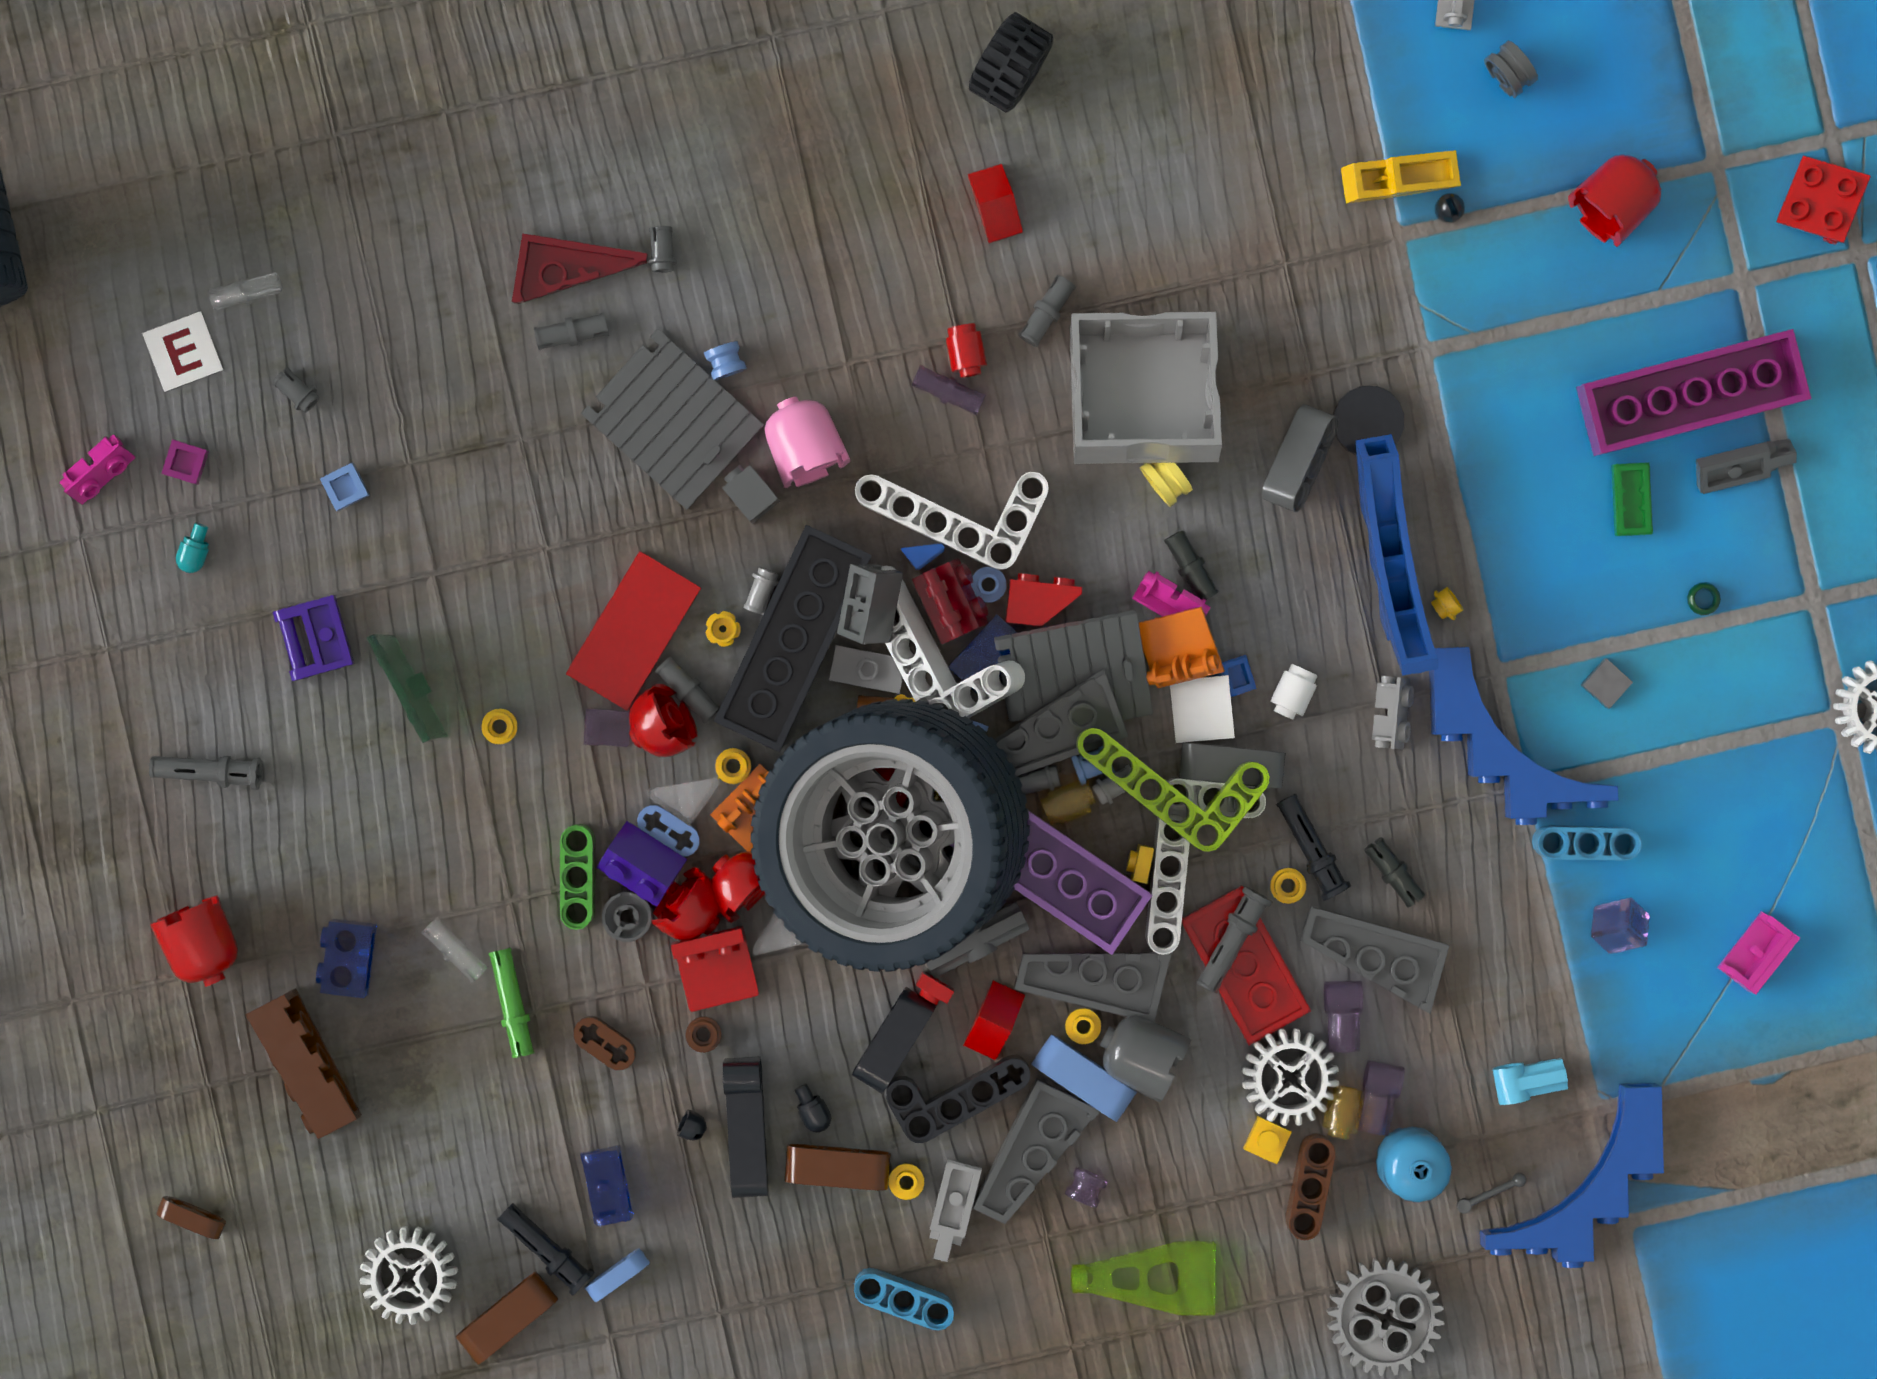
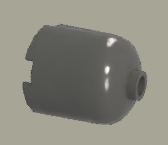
M1137 1015L1128 1016L1121 1020L1116 1029L1108 1027L1100 1043V1046L1106 1048L1103 1056V1065L1106 1072L1114 1079L1152 1100L1161 1102L1175 1077L1169 1071L1172 1065L1176 1067L1180 1060L1183 1061L1191 1039Z

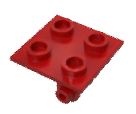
M1803 156L1776 222L1822 236L1825 242L1837 245V242L1844 243L1871 176Z

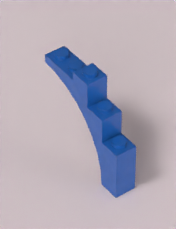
M1392 434L1356 440L1360 508L1368 529L1370 564L1378 585L1380 620L1387 641H1391L1402 676L1437 670L1438 657L1425 617L1413 563L1404 508L1400 460Z
M1435 648L1438 657V669L1429 671L1431 734L1441 735V741H1463L1462 734H1467L1468 776L1478 777V783H1500V776H1504L1506 818L1515 819V825H1536L1537 818H1547V803H1551V809L1557 810L1573 809L1572 802H1586L1587 808H1608V801H1619L1618 786L1589 784L1561 777L1537 765L1516 749L1496 727L1481 700L1473 676L1470 648Z
M1656 1083L1619 1084L1617 1113L1609 1141L1597 1164L1581 1185L1558 1205L1535 1218L1508 1227L1480 1230V1245L1485 1250H1490L1491 1255L1498 1256L1511 1255L1512 1249H1526L1527 1254L1541 1255L1547 1254L1548 1248H1552V1257L1557 1262H1562V1267L1581 1268L1584 1267V1262H1594L1593 1218H1597V1223L1616 1224L1619 1223V1218H1628V1174H1631L1634 1180L1653 1179V1174L1664 1173L1662 1087Z

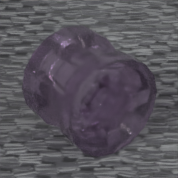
M1075 1167L1073 1172L1075 1179L1072 1185L1067 1186L1065 1195L1080 1203L1097 1208L1100 1202L1098 1195L1102 1189L1106 1188L1108 1180L1089 1170Z

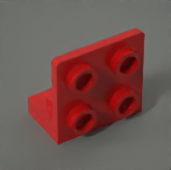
M743 925L713 932L708 935H701L691 940L676 941L671 944L673 958L677 959L688 1008L691 1012L758 996V985Z

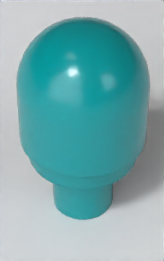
M194 523L191 535L184 536V539L181 540L176 554V563L182 571L195 573L203 567L209 551V544L204 541L208 526Z

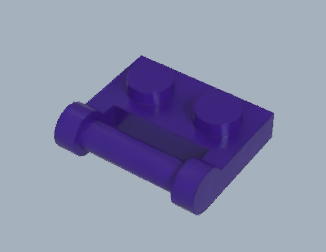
M335 595L272 612L275 623L279 622L292 667V670L289 671L292 682L355 664ZM302 616L315 664L306 666L293 618Z

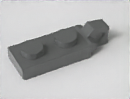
M1784 439L1767 441L1696 459L1697 487L1700 493L1706 494L1770 478L1771 472L1778 467L1797 463V452L1791 440Z

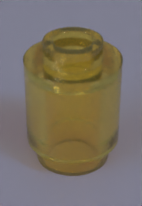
M1079 779L1047 792L1048 796L1040 799L1051 826L1059 822L1061 825H1064L1092 813L1090 805L1096 803L1089 784L1086 783L1081 786Z
M1339 1085L1333 1088L1332 1094L1334 1099L1327 1100V1110L1324 1114L1322 1127L1329 1129V1136L1349 1139L1350 1133H1358L1364 1100L1361 1099L1362 1090Z

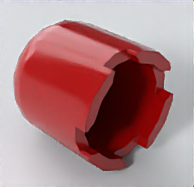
M1624 154L1615 155L1608 159L1568 196L1569 205L1571 208L1577 205L1584 215L1579 220L1580 223L1593 236L1603 243L1612 239L1614 240V246L1618 247L1659 204L1661 186L1656 176L1657 170L1646 159L1640 160Z
M218 895L203 899V903L190 909L188 906L157 919L156 922L150 923L172 972L183 982L196 983L203 981L205 987L225 979L223 972L230 968L237 959V943Z

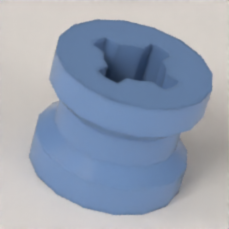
M738 341L723 344L704 352L706 360L711 362L713 367L711 372L713 380L726 378L747 369L745 362L740 360L738 355L740 349Z

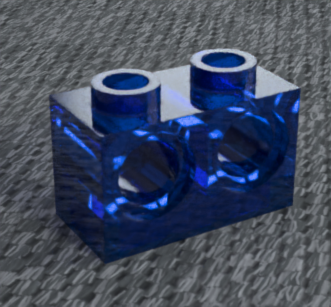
M333 919L329 921L328 927L323 926L320 947L326 948L324 962L318 963L316 972V983L321 984L320 993L356 998L368 996L377 924ZM344 930L352 932L356 938V945L352 950L344 949L339 943V935ZM338 966L346 967L351 972L352 979L349 985H341L336 981L334 973Z

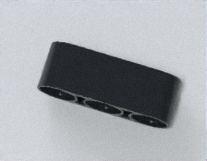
M905 987L851 1075L882 1094L937 1005Z

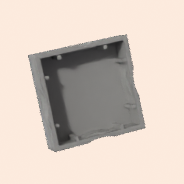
M1164 312L1149 316H1136L1125 313H1072L1070 351L1074 464L1219 462L1222 448L1220 396L1216 386V368L1218 363L1216 312Z

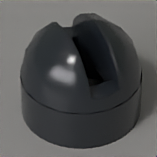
M1452 193L1441 196L1435 204V214L1444 223L1456 222L1462 217L1465 210L1463 200L1458 195ZM1449 198L1451 199L1452 204L1457 213V215L1452 216L1449 206L1446 202V200Z
M688 1109L679 1124L677 1136L690 1141L702 1138L703 1133L707 1130L704 1117Z

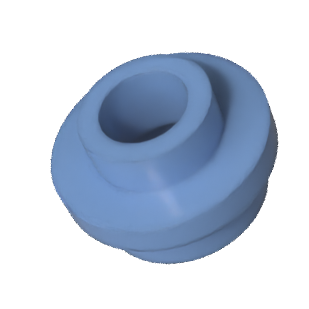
M983 567L972 576L973 583H971L975 595L976 597L980 596L984 602L997 601L1005 593L1006 579L1000 570L992 567ZM988 577L995 581V588L990 592L985 591L981 585L983 579Z

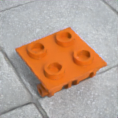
M1202 606L1139 622L1142 648L1150 671L1146 672V678L1150 686L1156 685L1158 689L1225 671Z
M761 764L710 814L717 821V824L726 833H729L746 851H751L753 848V843H751L753 826H751L752 816L756 812L754 806L756 799L760 797L758 793L761 785L766 782L765 777L768 774V771Z

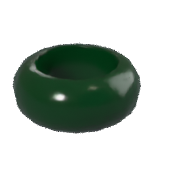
M1702 582L1694 585L1689 590L1687 602L1690 609L1696 614L1709 615L1719 607L1721 598L1718 589L1713 584ZM1702 588L1709 590L1713 596L1712 605L1707 609H1701L1695 603V595Z

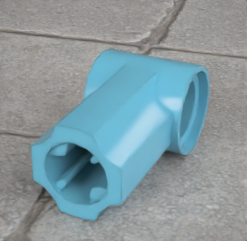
M1561 1058L1526 1065L1524 1063H1511L1492 1068L1499 1105L1521 1103L1530 1100L1531 1096L1568 1089L1567 1073Z

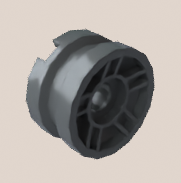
M1509 40L1500 46V52L1497 54L1491 53L1484 59L1487 70L1492 78H1497L1501 83L1499 87L1510 97L1516 98L1523 92L1522 88L1525 85L1531 86L1539 80L1538 74L1530 60L1517 45Z
M631 890L621 891L613 895L607 901L602 911V924L606 932L612 938L622 942H633L643 937L651 928V920L654 919L651 903L641 899ZM624 910H633L634 920L632 922L626 923L622 920L621 914Z

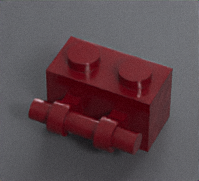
M959 558L912 579L941 644L989 623L986 618L988 616L987 606L980 596L976 597L971 583H973L971 571L965 563H961Z

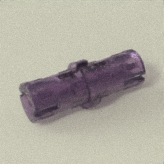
M920 365L911 385L940 398V402L945 405L947 402L976 416L986 394L958 383V379L953 376L950 378L945 377Z

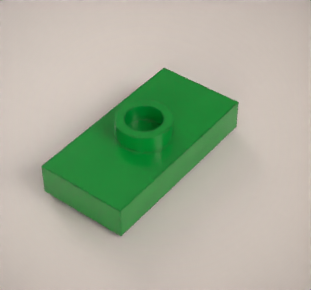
M1649 462L1611 465L1615 536L1653 534Z

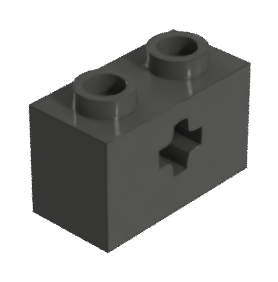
M739 465L724 478L727 484L722 489L752 524L780 502L751 465L745 469Z

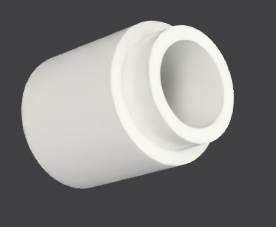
M1291 664L1288 671L1284 670L1270 701L1276 704L1274 711L1294 720L1296 714L1303 716L1317 687L1314 684L1317 675Z

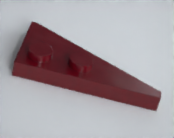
M522 233L512 303H524L647 264L648 254Z

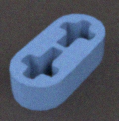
M649 805L639 813L637 818L638 828L681 856L687 857L692 855L700 845L698 830L664 807ZM656 811L661 814L659 820L668 826L666 832L658 827L653 828L652 831L646 828L648 821L644 819L645 815H653ZM671 830L679 834L689 831L692 834L690 840L694 843L693 847L685 846L682 850L676 847L678 840L669 835Z
M638 1248L601 1273L584 1288L593 1301L597 1302L643 1270L650 1262L641 1249Z

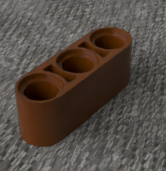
M1312 1133L1306 1136L1300 1144L1286 1211V1225L1290 1232L1300 1240H1311L1319 1234L1335 1162L1334 1146L1321 1134ZM1323 1143L1326 1145V1154L1322 1159L1312 1160L1309 1158V1149L1313 1144ZM1309 1178H1315L1319 1181V1189L1313 1195H1305L1301 1191L1303 1182ZM1302 1213L1311 1215L1312 1223L1308 1229L1298 1230L1294 1227V1221L1298 1215Z
M788 1144L784 1181L802 1185L877 1191L887 1190L891 1153L868 1149Z
M535 1271L467 1325L455 1337L479 1365L558 1301V1298Z

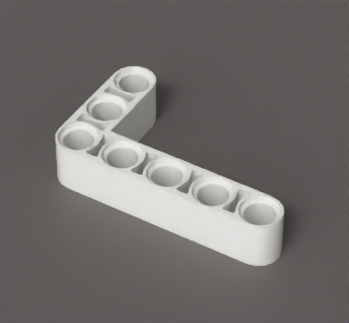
M1028 472L1022 475L1017 481L994 531L876 475H865L860 478L856 483L855 495L858 502L864 507L989 567L1004 570L1012 566L1016 561L1044 503L1049 487L1047 480L1040 473ZM1027 479H1035L1040 482L1042 486L1041 495L1034 499L1027 498L1022 492L1023 482ZM872 481L880 485L882 492L877 500L870 502L861 496L860 491L865 483ZM900 497H907L914 504L913 512L907 517H900L893 510L894 502ZM1019 511L1024 514L1027 523L1023 530L1013 531L1007 526L1006 518L1009 513ZM935 512L941 513L947 523L944 530L938 533L928 530L925 523L928 515ZM964 528L974 529L978 534L979 541L973 548H965L958 541V534ZM999 543L1007 545L1011 550V557L1004 564L996 563L991 558V548Z
M882 566L881 570L896 569L891 566ZM902 579L896 608L900 616L899 622L897 623L894 620L890 642L885 644L915 702L922 700L929 702L931 705L934 703L939 705L945 704L948 709L959 712V716L970 718L1022 688L1025 682L1024 670L1020 664L1009 660L989 666L957 684ZM910 640H912L916 646L915 655L910 651ZM1000 671L1006 675V687L999 680ZM926 672L932 676V687L926 682ZM971 687L974 688L978 694L977 703L974 702L971 698Z
M1180 778L1167 780L1172 786L1175 784L1184 786L1186 797L1202 810L1206 807L1203 802L1204 793L1210 788L1220 790L1225 784ZM1245 785L1247 788H1255L1254 786ZM1263 793L1258 798L1257 806L1253 810L1248 811L1243 818H1255L1264 811L1266 797ZM1233 796L1222 799L1220 803L1221 813L1224 816H1233L1238 810V801ZM1184 803L1172 804L1168 812L1169 818L1179 822L1183 821L1188 814L1187 806ZM1157 817L1150 882L1152 897L1148 902L1145 937L1148 946L1154 952L1164 955L1173 952L1178 947L1180 941L1190 843L1182 836L1176 840L1167 839L1164 835L1166 823ZM1167 856H1174L1179 861L1178 871L1169 876L1162 874L1160 870L1161 861ZM1163 892L1173 893L1176 899L1175 906L1169 911H1162L1157 907V898ZM1159 928H1168L1172 933L1171 942L1164 947L1156 946L1153 942V935Z

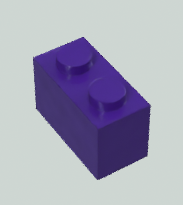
M626 821L596 868L605 873L610 879L619 882L636 893L641 899L647 900L657 907L687 859Z

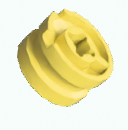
M1144 463L1140 466V470L1149 484L1169 507L1177 502L1178 496L1181 494L1187 495L1193 490L1191 484L1176 463Z

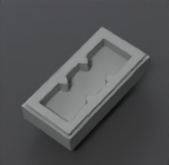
M838 645L835 646L829 681L900 694L903 677L892 656Z

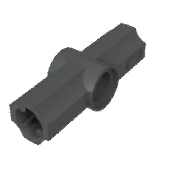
M1017 902L998 910L989 921L953 949L937 959L926 963L933 977L941 976L967 961L972 963L997 950V946L1030 930Z

